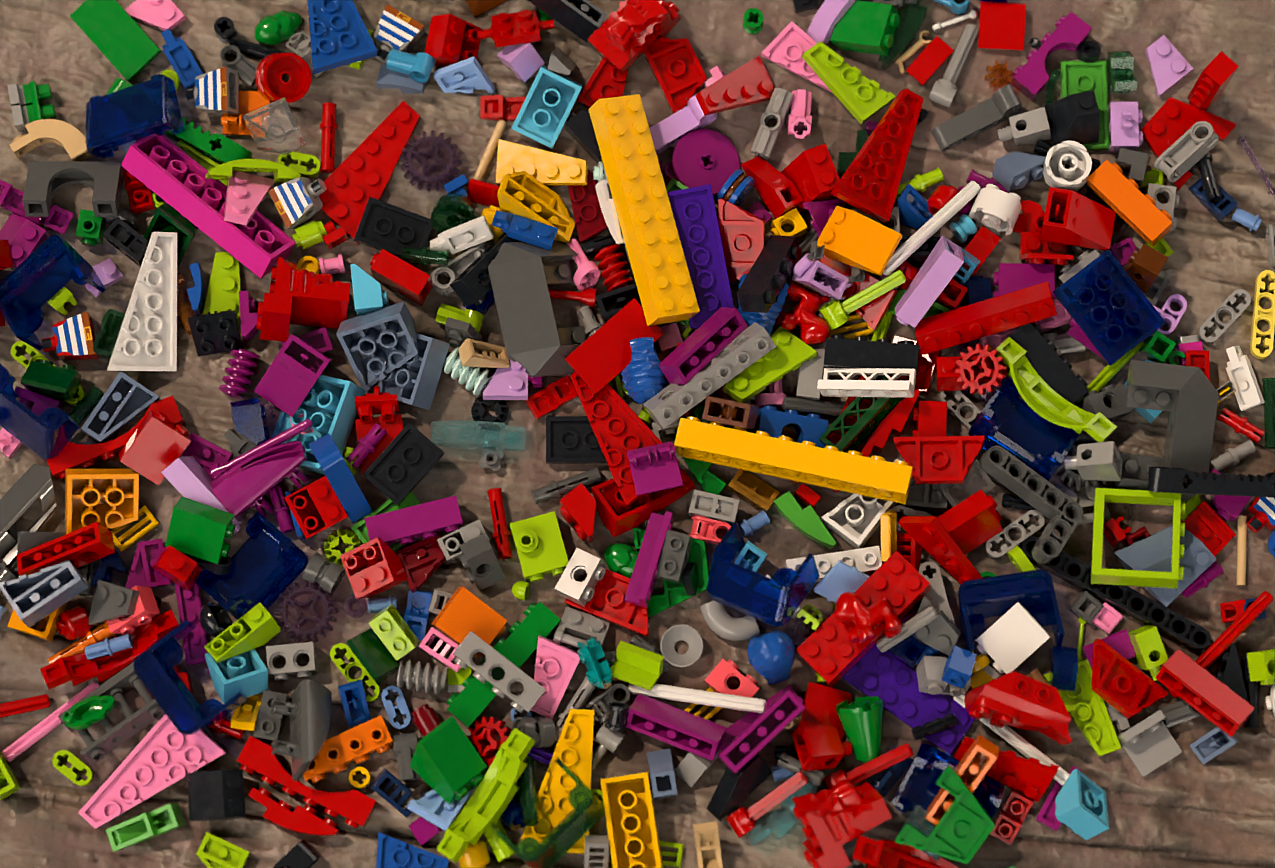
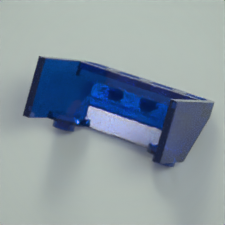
M58 235L48 237L0 282V310L16 338L39 351L43 347L34 332L41 327L44 321L41 307L72 279L78 285L88 283L102 293L106 290L93 267L65 239Z
M734 522L714 550L707 583L708 594L712 600L775 627L783 626L789 622L820 577L814 556L809 553L797 571L790 568H781L774 573L771 579L734 563L745 546L739 525Z
M1038 569L965 581L960 585L958 591L960 622L967 651L974 653L975 644L973 638L979 637L984 632V618L1004 615L1017 602H1020L1042 627L1052 625L1056 647H1061L1064 629L1052 577L1047 571Z
M189 620L180 624L145 650L134 661V670L176 729L184 735H193L211 726L248 700L246 695L239 692L225 704L216 699H208L199 705L173 669L182 661L184 656L183 649L177 641L196 628L194 623Z

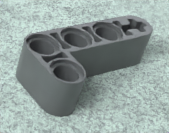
M1008 84L994 92L991 99L933 128L931 133L941 151L944 152L1008 120L1009 117L1015 116L1019 113L1022 103L1012 85Z

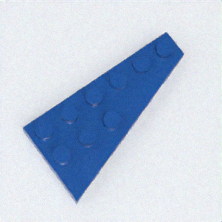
M307 0L313 74L377 56V49L353 0Z

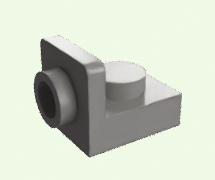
M678 418L664 429L654 422L651 424V431L659 440V435L661 434L664 437L677 434L680 420Z

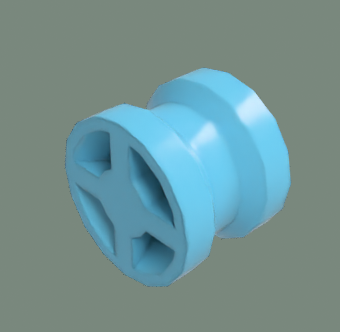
M966 214L960 216L959 221L952 222L949 225L951 232L961 243L967 241L969 235H974L978 232L976 225Z

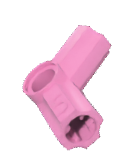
M798 89L792 91L794 97L791 102V114H789L788 135H795L796 138L804 139L805 136H811L812 116H810L812 92Z

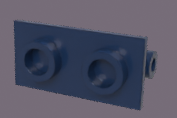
M909 757L872 775L866 782L885 797L913 759Z

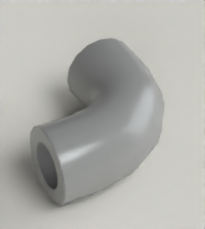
M722 599L700 606L707 625L721 638L741 641L760 636L753 614L740 618L731 617L726 612Z

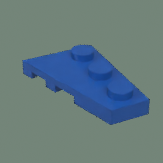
M378 832L376 868H449V859Z

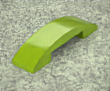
M263 159L229 161L212 168L205 174V179L229 180L232 177V171L274 173V182L283 183L301 177V174L283 164Z

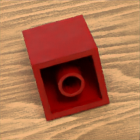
M826 143L803 151L781 171L784 176L793 182L804 199L803 202L837 198L830 193L840 178ZM803 202L797 209L800 214L809 211L804 208Z

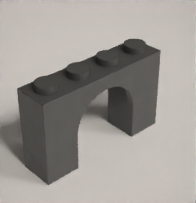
M30 161L22 199L25 216L49 217L54 194L65 186L82 184L93 189L92 205L95 217H118L124 182L122 163L105 161Z

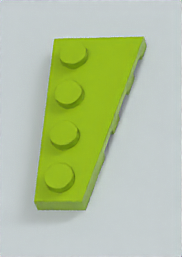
M821 41L802 55L804 61L860 124L867 121L896 97L891 92L887 93L880 88V84L873 79L871 81L862 75L861 70L857 67H851L844 62L843 57Z
M215 252L203 314L208 312L214 314V311L220 313L228 311V309L236 310V322L241 337L239 291L242 290L240 261L236 260L229 252Z
M780 326L771 336L776 347L728 381L723 391L736 401L744 403L765 390L766 386L772 382L776 383L782 379L786 373L801 367V364L808 359L812 360L815 358L817 351Z
M1088 660L1043 675L1049 685L1052 684L1053 687L1057 688L1070 717L1098 757L1121 749L1103 699L1091 690L1092 669Z

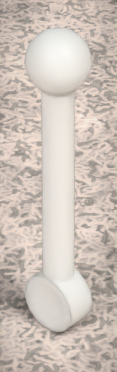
M971 10L969 14L941 24H935L932 28L934 31H938L943 27L968 18L975 19L977 12Z

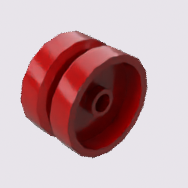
M293 53L270 54L263 58L255 72V84L259 92L267 100L275 103H290L303 98L309 91L312 82L311 71L307 62L302 57Z

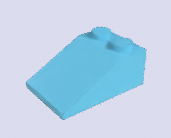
M542 65L511 129L547 147L553 148L583 85L560 73L549 71L548 67Z

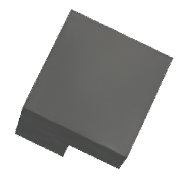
M1120 148L1116 155L1115 163L1124 172H1127V179H1133L1140 187L1144 179L1149 154Z

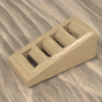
M467 338L458 349L462 366L508 368L510 366L506 348L503 346Z

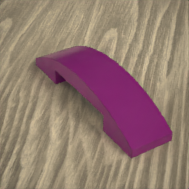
M0 180L1 208L24 217L41 227L65 235L74 217L73 213L53 204L50 207L49 217H26L22 202L24 192Z

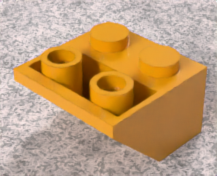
M67 602L30 628L21 621L15 610H13L7 627L52 642L57 630L56 622L59 621V615L64 611Z

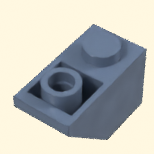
M1013 151L996 159L992 176L1010 193L1016 189L1023 188L1034 180L1041 179L1044 176L1043 167L1046 157Z
M670 749L647 752L653 798L661 799L677 796Z

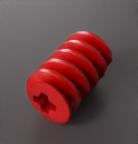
M620 244L605 247L595 256V261L600 262L598 269L602 271L601 278L606 279L604 286L609 288L607 292L628 286L633 281V278H625L630 273V270L622 269L627 264V261H619L624 256V253H616V250L621 248Z

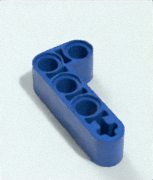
M328 433L308 444L351 522L355 523L373 513L331 435Z

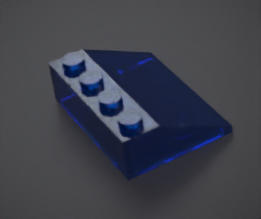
M1109 249L1052 292L1109 366L1166 324Z

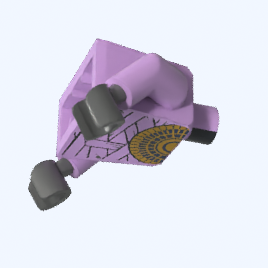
M813 241L810 247V254L806 253L794 266V275L792 277L794 282L820 295L840 300L844 290L852 286L853 282H863L865 280V270L852 266L851 276H844L815 260L823 258L825 245L817 248L818 241Z

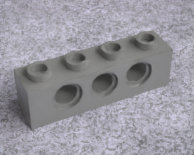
M472 631L469 632L453 653L456 656L454 661L464 669L468 666L474 670L473 676L483 684L488 681L494 686L492 691L502 699L506 695L513 701L510 705L520 713L524 710L528 713L546 690ZM480 652L485 655L486 662L484 665L477 666L473 663L472 657L475 653ZM500 667L504 670L505 676L502 680L497 681L492 678L491 671L493 668ZM513 682H520L524 688L522 694L513 695L510 692V685Z

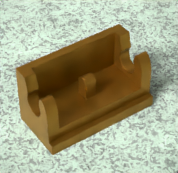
M741 469L737 471L728 485V490L760 511L763 510L766 514L772 507L774 500L781 493L748 471Z

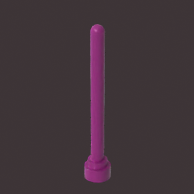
M306 419L225 464L223 462L213 464L209 467L213 478L216 480L249 457L268 448L275 447L312 427L313 423L310 419Z

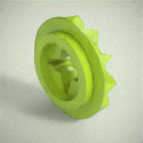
M338 529L330 533L325 540L324 553L331 563L344 566L340 557L342 555L340 550L334 549L340 545V539L342 538L345 545H352L345 549V553L361 546V542L352 531Z

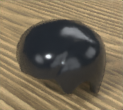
M211 602L201 608L199 621L202 629L208 635L217 637L231 626L232 623L223 606L220 604L213 605L215 603Z

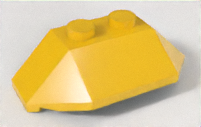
M526 171L505 174L497 193L500 211L513 213L558 228L554 241L569 242L575 221L573 218H570L560 196Z

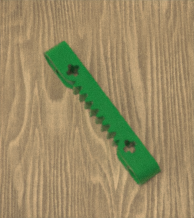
M120 78L114 80L104 96L106 100L177 141H183L220 165L229 161L250 159L253 155L249 150L218 133L211 134L208 130L204 132L201 126L196 128L194 122L188 123L185 117L181 119L178 113L173 115L169 108L165 111L162 104L157 106L155 100L150 101L144 91ZM142 101H143V103H144L143 105H137V107H136V105H135L136 103L141 104ZM221 145V147H222L221 149L216 148L215 151H214V149H213L214 146L219 147V146Z

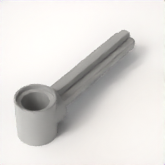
M966 25L942 79L936 80L928 98L929 100L950 108L957 92L956 80L979 31L975 25Z

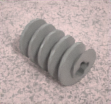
M411 659L407 661L406 665H403L401 660L397 686L402 688L406 682L407 689L411 690L415 684L416 691L419 692L425 686L426 693H430L434 687L435 695H439L441 690L443 689L444 692L446 687L448 666L444 668L443 672H440L439 665L437 664L431 670L430 663H427L424 669H422L420 661L416 663L415 667H412Z

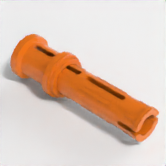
M104 621L100 626L90 630L86 636L49 657L48 661L52 664L61 657L84 653L86 646L103 642L105 638H115L118 634L111 633L107 621Z

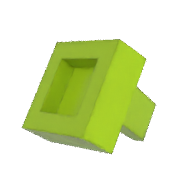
M62 285L46 300L53 309L64 315L68 314L64 309L65 302H70L74 306L77 304L73 294Z

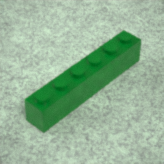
M540 601L537 605L532 602L524 612L526 615L525 619L521 623L516 621L508 630L511 635L506 641L501 638L493 647V649L518 668L523 665L537 648L538 636L546 638L561 620ZM486 657L480 662L478 666H482L485 664ZM495 667L491 671V676L494 680L499 681L504 678L505 672L502 668ZM472 674L462 683V686L465 687L459 695L455 692L446 702L449 705L446 710L467 728L497 695L492 691L493 685L488 681L483 684Z

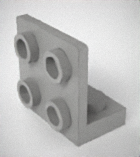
M1161 710L1117 736L1120 744L1142 777L1182 753V750L1162 721L1166 717Z

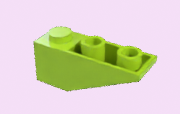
M259 602L205 645L204 648L219 663L263 646L282 630L271 614Z

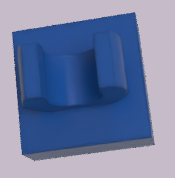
M463 174L445 184L443 189L447 195L454 191L457 199L460 201L468 196L462 187L468 181Z

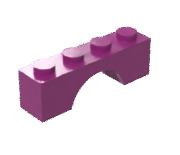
M1072 11L1067 17L1061 16L1055 24L1057 27L1053 33L1048 32L1041 40L1042 46L1038 50L1034 48L1026 58L1028 62L1024 66L1019 65L1012 74L1014 78L1011 85L1031 101L1036 98L1048 83L1049 76L1045 70L1046 57L1052 52L1062 49L1075 52L1078 46L1091 33L1092 27Z

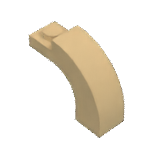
M41 119L24 125L29 133L17 136L13 143L9 144L17 158L44 144H56L63 147L68 152L72 161H84L95 154L85 136L77 128L69 123L55 119Z
M717 821L693 824L698 868H723Z

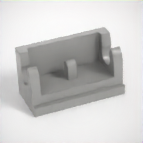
M694 490L688 516H704L726 522L734 527L740 500Z

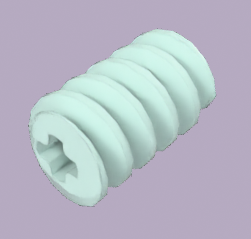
M457 347L446 358L443 367L445 366L444 372L446 374L452 372V379L459 378L458 383L460 385L467 383L466 389L470 391L474 388L473 395L478 396L485 390L492 376L490 378L487 377L488 369L480 372L481 367L462 366L460 356L458 355L459 347Z

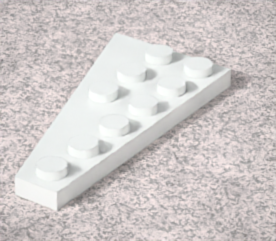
M152 232L107 371H177V232Z

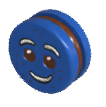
M737 169L720 189L715 203L718 205V199L721 198L739 207L752 189L755 180L741 169Z

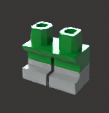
M31 81L25 85H7L14 126L18 132L27 131L24 125L33 121L56 118L53 104L42 106L41 100L52 98V90L49 84L37 85L35 81Z

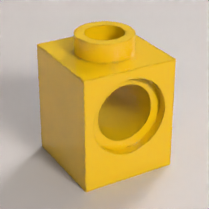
M797 208L773 220L770 232L772 235L795 236L798 238L807 233L808 227ZM784 224H790L793 226L794 230L791 232H784L781 226Z

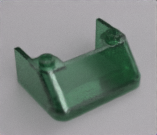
M559 758L556 760V763L577 783L569 794V803L574 809L540 843L535 838L526 837L516 845L495 823L491 825L494 832L531 868H551L604 814V805L601 800Z

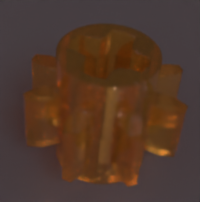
M996 60L993 68L987 66L986 71L990 74L985 75L984 80H989L990 88L998 87L1000 89L1004 83L1006 85L1011 83L1008 77L1012 76L1013 71H1008L1007 62L1003 65L999 64Z

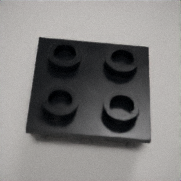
M228 309V311L220 313L214 311V314L208 312L207 314H194V317H188L198 356L243 349L236 322V310Z

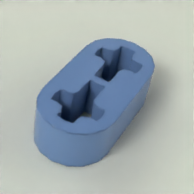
M397 686L386 687L382 692V701L389 721L395 729L404 730L411 724V715L404 695ZM393 690L395 694L399 693V696L396 697L397 706H393L391 700H386V697L389 696V691ZM397 709L400 710L403 716H407L404 719L403 725L394 722V719L397 718L395 711Z

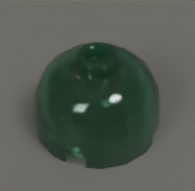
M450 193L440 197L435 202L431 211L432 228L434 227L437 234L476 219V209L473 203L467 197L458 193Z

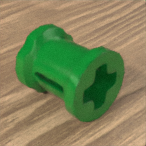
M751 8L744 13L743 29L748 34L755 35L762 30L764 17L759 9ZM749 19H751L752 21L757 20V24H755L754 22L749 23Z

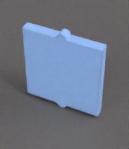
M839 560L814 588V591L827 598V601L836 603L841 594L844 592L854 593L869 576L857 570L856 566L851 567Z

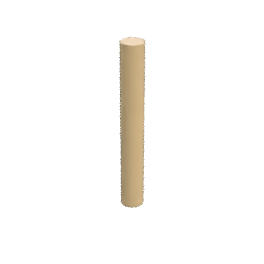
M498 120L473 179L482 181L498 145V139L501 138L507 123L505 121Z
M1238 516L1236 586H1246L1247 516Z

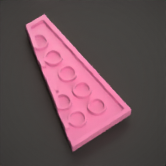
M173 705L78 813L96 829L187 776V773L195 772L227 752Z

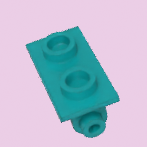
M593 637L587 640L588 644L578 642L579 650L577 653L581 662L585 663L587 667L586 676L591 685L604 688L603 684L612 682L611 677L613 674L607 660L598 662V659L605 656L600 641Z

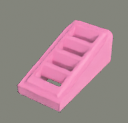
M431 627L419 644V648L458 673L461 669L460 665L452 663L455 657L453 653L459 645ZM437 637L439 640L434 646V648H429L431 643ZM445 642L447 645L444 647L442 652L438 654L437 650L440 648L442 643ZM450 647H453L454 650L448 659L444 658Z

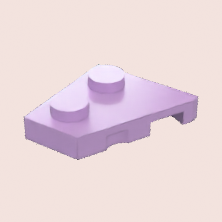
M1164 35L1145 51L1151 66L1150 72L1152 78H1154L1157 89L1156 95L1158 97L1162 96L1193 70V67Z
M509 358L510 366L508 368L496 369L483 391V400H528V374L525 372L526 369L517 361L513 362Z

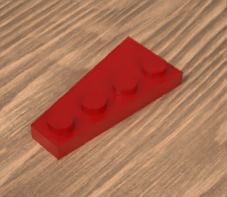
M757 56L704 88L695 96L706 116L768 101L771 99L775 87L760 56Z
M825 255L821 259H815L844 276H851L852 266L826 258ZM865 271V280L863 282H853L852 286L844 290L841 299L845 301L880 281V279ZM894 288L854 312L859 317H862L873 331H876L898 290Z
M902 516L898 524L962 587L981 588L985 582L935 516Z
M965 736L953 758L961 761L975 739ZM999 750L997 759L985 775L1038 803L1057 773L1059 766L1054 764L1047 766L1039 763L1040 760L1030 757L1028 760L1016 756V752Z

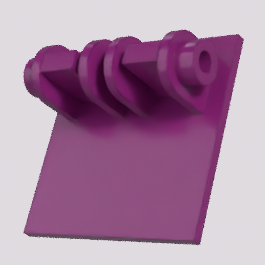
M673 441L627 451L637 496L683 486Z

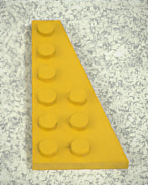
M570 709L516 851L584 854L585 835H589L594 710Z

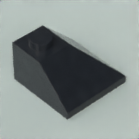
M1094 90L1071 94L1044 106L1053 146L1063 141H1075L1082 145L1099 141V109Z

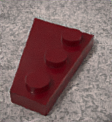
M589 169L587 185H567L580 245L582 242H586L608 229L595 188L597 182L593 180V175Z

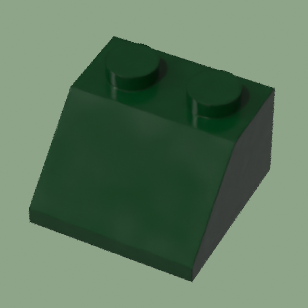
M40 359V362H31L20 382L27 390L40 395L75 402L81 380V375L76 371V367L65 364L62 367L53 366V362Z
M372 628L346 642L378 685L399 670L398 662L401 660H395Z

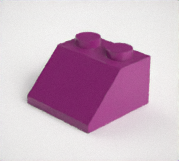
M12 213L0 230V240L9 241L13 268L26 275L51 236L45 229L32 221Z

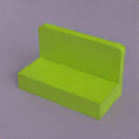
M620 641L617 646L616 660L610 668L613 674L612 677L647 690H652L662 674L664 656Z

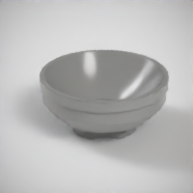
M679 624L666 630L661 639L660 649L662 656H664V659L669 664L676 667H688L700 658L703 651V641L696 629L689 625ZM678 641H685L688 644L689 649L685 654H678L675 651L674 646Z

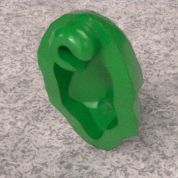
M284 10L265 16L255 27V40L271 45L289 40L303 23L302 16L296 12Z
M614 543L606 547L604 558L609 569L631 579L639 551L622 543Z
M94 695L75 704L69 712L63 714L62 719L66 726L71 729L89 728L92 724L103 720L115 707V699L108 695Z

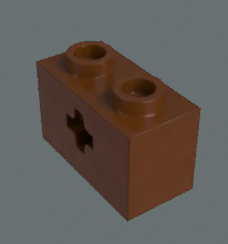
M1143 244L1140 251L1134 250L1123 271L1127 273L1123 281L1147 294L1168 257Z
M707 396L702 419L755 429L759 406Z

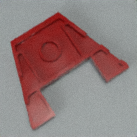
M1170 97L1141 131L1150 150L1158 158L1197 122L1206 121L1210 123L1221 142L1232 132L1236 124L1204 110H1197L1192 105ZM1187 171L1177 181L1173 182L1176 190L1179 191L1193 174Z

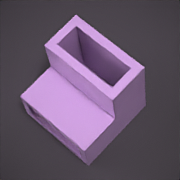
M531 43L506 46L497 54L502 63L511 68L517 78L523 82H526L545 64Z

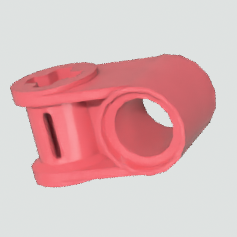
M692 515L693 524L691 533L688 535L693 539L719 546H726L732 542L733 530L728 523L704 516ZM726 529L729 532V536L726 539H719L716 536L717 531Z

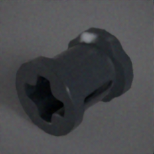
M220 17L215 21L214 30L221 42L230 43L232 37L236 38L237 31L230 18Z
M609 702L608 708L610 711L605 727L615 731L625 730L624 720L629 706L620 702Z

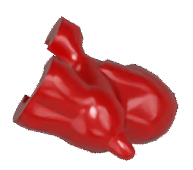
M793 281L787 292L789 295L788 300L799 303L791 312L782 311L777 319L776 326L793 330L798 325L801 327L800 340L807 345L825 342L826 338L830 336L831 328L825 319L816 315V312L823 303L830 301V298L820 296L814 291H808Z
M844 592L836 601L833 617L839 622H854L856 625L848 631V638L851 643L859 641L864 643L867 639L875 637L873 629L882 623L884 624V633L888 639L901 633L902 624L892 613V608L887 603L885 594H882L880 600L869 607L864 605L858 594L852 592Z

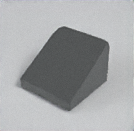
M1082 591L1068 610L1090 624L1104 605L1087 591Z

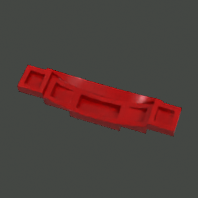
M172 610L154 616L151 622L137 627L135 632L130 634L133 648L115 652L113 656L108 654L91 660L87 659L85 652L61 657L40 670L49 690L68 681H72L73 685L76 686L97 677L98 681L101 682L116 675L134 661H137L139 664L143 663L140 656L162 647L159 640L177 633L181 629Z
M865 836L858 837L852 857L853 860L867 864L871 868H960L929 851L918 850L906 844H898L893 840L875 841Z

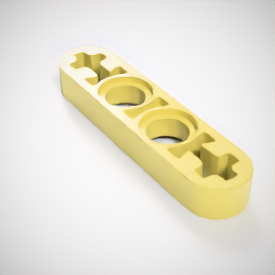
M1271 270L1262 271L1255 281L1250 352L1253 357L1259 360L1267 358L1273 350L1275 273ZM1268 276L1269 281L1273 283L1269 284L1267 292H1263L1265 290V282L1261 280ZM1261 298H1268L1271 302V308L1262 309L1259 305V300ZM1258 321H1267L1269 330L1266 332L1260 331L1257 327ZM1268 336L1269 339L1265 338L1263 340V347L1267 348V350L1261 354L1260 350L1256 349V347L1261 343V337Z

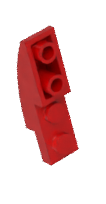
M262 787L259 790L252 788L248 796L267 807L263 817L286 829L313 836H338L340 833L339 830L335 829L338 825L327 817L321 820L315 816L318 811L305 804L304 808L297 805L294 812H291V805L283 800H280L279 803L271 799L273 794Z

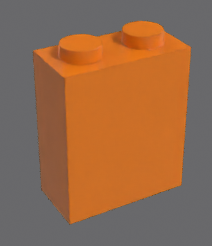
M459 586L431 624L458 645L472 631L492 647L491 642L495 637L499 638L506 630L505 623L508 620L466 588ZM480 652L475 653L473 655L475 658H480L481 656L485 657V655Z

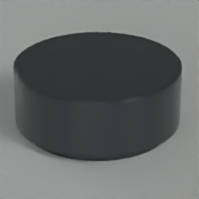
M1092 41L1082 42L1078 46L1077 57L1085 63L1096 62L1100 57V46Z

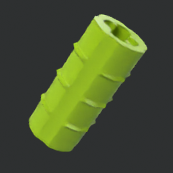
M500 820L497 821L493 828L487 826L483 835L498 862L511 857L517 852Z

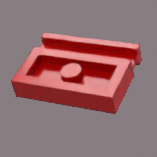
M1201 501L1181 522L1185 523V529L1203 542L1214 557L1236 536L1232 529L1205 501Z

